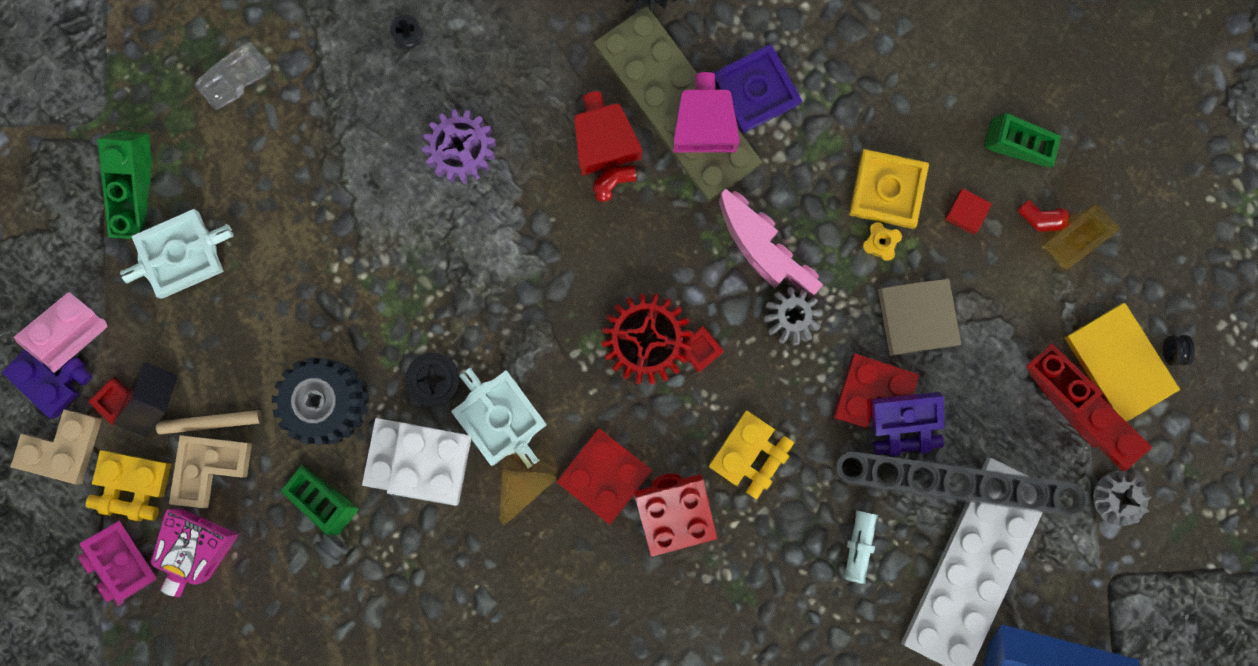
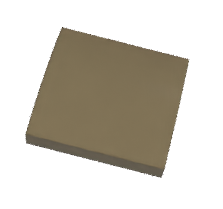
M949 279L878 289L890 356L961 345Z

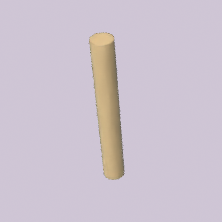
M260 410L164 420L156 424V431L160 435L262 423V413Z

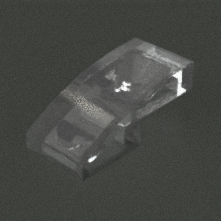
M249 41L212 66L195 82V87L212 107L218 110L243 96L244 87L271 72V65Z

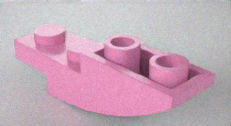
M725 189L719 199L722 215L732 238L748 262L774 288L785 279L798 291L806 290V297L808 299L812 298L823 285L818 280L819 275L807 265L801 267L791 259L793 254L783 245L777 243L775 246L771 243L778 230L774 228L775 223L770 217L762 212L759 214L755 213L748 207L749 202L744 196L736 191L731 193Z

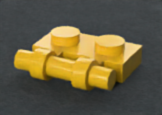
M746 410L708 467L735 486H738L744 475L751 479L752 483L746 490V493L757 500L764 489L768 490L773 481L770 479L780 464L784 465L790 457L788 452L794 445V442L782 436L776 446L768 442V439L775 429ZM762 450L769 457L758 472L751 465Z
M100 451L92 484L103 486L105 489L102 496L89 495L86 500V508L96 509L99 514L111 516L113 513L126 515L129 520L141 522L143 519L155 521L159 514V508L148 506L150 496L164 497L172 463L111 451ZM120 491L135 493L133 501L119 500Z

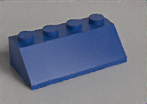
M1002 624L988 644L984 666H1140L1138 659Z

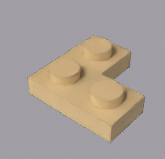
M63 410L54 441L29 434H21L10 467L75 485L82 484L102 418L72 410Z
M180 435L169 504L208 508L213 474L247 477L252 443Z

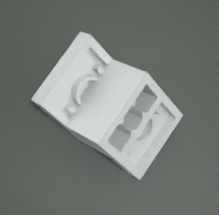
M375 418L362 486L387 490L388 494L457 506L459 505L472 436Z

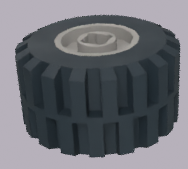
M306 358V362L298 361L292 364L293 370L286 369L281 374L285 380L283 382H276L274 388L279 390L278 396L272 395V403H277L278 409L272 411L274 418L282 419L278 426L281 430H289L290 432L287 436L293 440H301V443L315 445L338 443L342 441V438L351 437L355 433L353 429L360 428L364 421L360 417L362 414L367 415L369 407L363 406L364 400H369V395L362 390L366 386L364 380L358 379L356 376L359 373L353 368H348L347 364L325 358Z

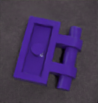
M25 349L2 372L48 418L54 419L80 394L71 386L73 381L76 380L83 386L93 378L85 370L86 365L78 357H72L62 366V372L59 374L58 372L53 373L49 367L41 363Z
M940 392L871 399L873 433L876 436L887 435L885 441L873 442V452L875 455L887 454L888 457H897L902 452L918 451L919 454L930 453L931 449L944 447V440L941 434L931 435V430L945 429L944 396ZM917 432L916 437L900 439L901 433Z

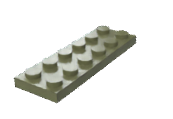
M648 6L594 42V48L707 203L762 165L763 162L739 130L740 144L737 152L673 153L682 91L695 90V75L697 73L654 14L649 10Z

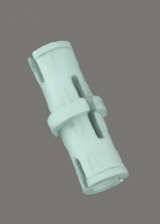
M856 510L852 540L847 542V548H850L843 579L866 584L870 553L875 551V546H872L878 515Z

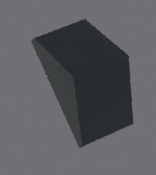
M144 361L113 424L147 437L166 413L178 375Z

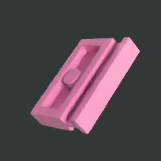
M68 292L16 334L14 339L22 348L55 373L108 326L104 319H100L95 315L94 311Z

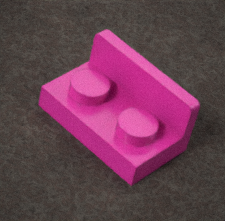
M120 521L79 544L83 553L77 557L88 574L95 571L101 582L96 587L106 603L114 600L116 605L119 606L124 603L126 598L157 580Z

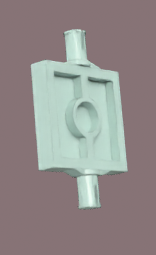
M195 209L133 235L132 239L138 251V264L120 270V275H122L125 283H130L135 279L145 276L150 281L156 297L163 299L224 272L216 254V244L233 238L234 235L228 224L209 232L203 223L200 213Z
M472 368L467 369L466 373L463 372L459 377L471 392L466 400L451 412L467 434L472 436V441L489 464L494 466L506 456L515 453L518 454L527 466V469L531 468L533 464L526 454L534 464L540 461L527 444L547 424L509 372L506 370L494 380L483 384Z

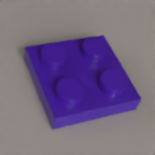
M771 44L714 72L717 89L729 90L731 92L737 126L742 134L786 113L802 103V99Z

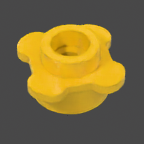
M879 222L870 226L871 234L867 241L863 243L864 251L868 254L882 257L885 261L893 259L895 257V246L902 239L900 231L884 228L883 224ZM880 239H884V240H885V244H884V245L880 244V242H879Z

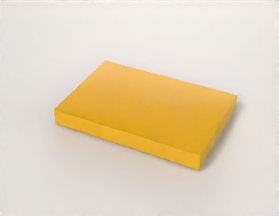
M1126 303L1117 305L1064 337L1089 379L1103 392L1101 397L1126 422L1180 390Z

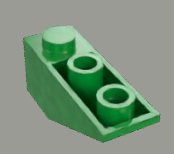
M114 131L97 139L107 232L110 238L132 239L133 235L144 231L152 170L149 133Z

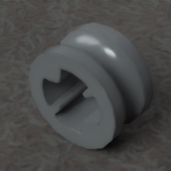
M323 533V540L321 542L317 541L313 545L314 549L329 562L339 564L341 561L340 555L348 553V546L337 536Z

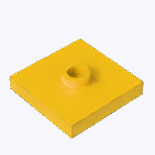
M863 149L849 215L915 229L918 223L929 163Z

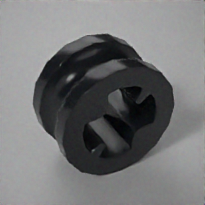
M401 15L392 21L390 33L399 47L412 49L421 42L422 30L415 18L409 15ZM409 26L414 31V33L410 32L411 37L404 38L402 34H398L399 31L403 33L402 27Z
M1173 335L1166 337L1163 344V355L1166 363L1170 366H1176L1179 363L1181 365H1190L1193 362L1195 347L1190 336L1181 335L1178 338Z

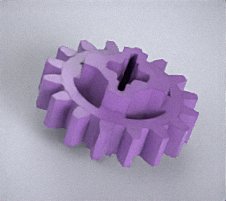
M452 110V118L449 119L444 114H440L442 123L437 125L431 122L429 125L433 130V134H424L423 136L425 141L430 144L422 148L425 155L431 156L426 160L430 168L436 167L435 173L438 177H442L447 173V179L450 183L455 181L456 176L460 177L463 184L467 183V176L471 174L476 180L480 179L478 170L481 168L489 171L490 168L486 160H494L496 157L494 152L489 150V148L496 146L495 139L488 138L493 133L490 126L483 127L484 121L481 116H478L473 121L472 114L468 110H466L463 117H459L456 110ZM456 127H466L469 129L464 131L461 129H457ZM445 134L443 144L439 146V142ZM459 142L464 147V150L458 152L455 146ZM481 147L478 157L474 160L476 150ZM452 163H458V164H462V165H464V166H463V167H453V166H450V164H452Z

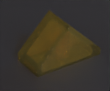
M1095 203L1074 215L1068 221V225L1053 235L1042 248L1067 271L1118 232L1120 227Z
M504 470L502 472L499 521L503 525L509 523L558 479L556 474Z

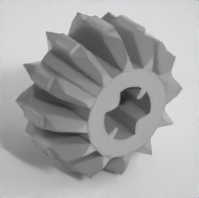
M789 287L786 290V298L782 293L777 292L774 294L776 303L768 302L765 306L768 311L774 313L764 317V322L775 323V326L770 328L768 333L773 335L778 330L782 332L779 337V342L782 344L788 339L789 335L792 345L799 344L800 335L804 340L809 341L812 339L809 329L817 331L821 327L818 322L812 320L822 316L821 310L811 309L818 300L812 298L806 302L804 299L807 296V291L804 289L800 291L797 297H795L793 287ZM795 309L798 312L796 317L800 316V320L791 324L787 321L790 316L785 317V313Z

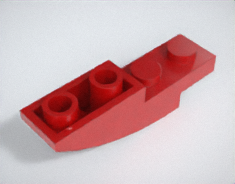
M1050 344L1026 366L1045 395L1074 429L1093 448H1100L1123 472L1128 470L1152 448L1101 397L1103 392L1053 344Z

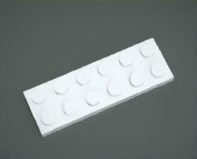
M987 458L981 469L1027 476L992 458ZM989 479L985 484V492L989 497L995 499L1001 493V486L996 480ZM1029 484L1022 488V498L1027 503L1032 504L1037 498L1035 488ZM966 502L901 644L944 666H973L1042 513Z

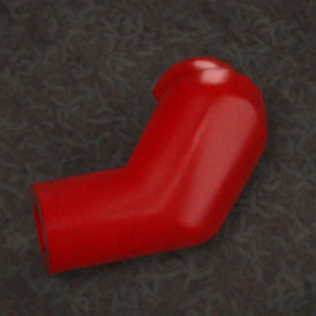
M635 165L605 169L593 183L592 190L595 192L596 200L600 202L611 200L612 189L618 183L636 182Z
M1030 199L1016 210L1038 232L1059 231L1068 225L1070 217L1068 211L1064 208L1041 211Z

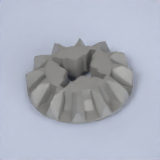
M1114 471L1106 474L1098 481L1094 490L1093 500L1097 512L1105 521L1117 526H1127L1140 522L1142 516L1149 512L1147 506L1148 501L1152 497L1147 493L1146 483L1136 477V474ZM1127 489L1126 497L1131 500L1133 505L1122 504L1119 507L1120 500L1112 492L1124 493Z

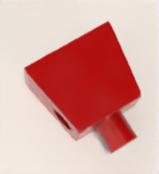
M600 91L584 95L582 99L586 112L574 116L581 175L586 176L610 167H618L642 160L641 145L621 105L605 106Z

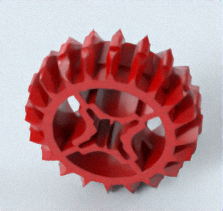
M641 293L639 294L640 304L634 305L633 299L627 297L626 302L629 309L625 311L621 305L617 304L615 309L620 314L619 318L617 319L610 314L606 317L610 323L614 324V327L602 328L603 334L612 337L610 340L602 341L601 345L604 348L613 347V351L605 354V359L608 361L617 357L618 361L612 366V369L617 372L623 366L626 367L622 376L625 380H628L632 372L637 373L635 378L636 384L640 385L643 381V375H648L649 384L654 385V374L660 373L661 379L665 382L668 380V375L665 372L667 368H670L674 374L680 372L679 368L674 364L676 360L684 364L687 363L688 358L680 354L681 349L685 351L692 350V345L683 343V339L693 337V332L681 330L682 327L689 324V319H676L681 314L682 308L678 306L670 312L668 309L671 306V299L667 298L663 305L659 306L658 294H653L651 303H646L645 294ZM647 312L644 324L640 328L622 329L630 318ZM657 314L669 321L675 331L676 339L667 338V336H663L656 331ZM651 323L652 337L657 336L656 343H649L643 356L644 348L641 346L643 343L642 341L638 342L637 337L645 336ZM619 339L627 340L638 347L637 365L624 357L620 349ZM666 348L673 350L670 356L662 363L647 367L649 357L654 350Z

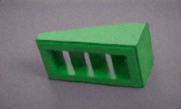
M1005 112L992 118L984 148L1051 168L1054 167L1061 136ZM1019 133L1017 142L1014 143L1015 135ZM1029 137H1032L1030 147L1027 148ZM1041 140L1045 141L1042 154L1038 153Z
M302 464L280 491L327 535H339L358 511V508L346 497ZM308 480L310 484L304 490L301 496L298 495L297 492ZM318 489L320 491L311 504L308 503L309 499ZM329 499L330 502L322 512L318 511L326 500Z

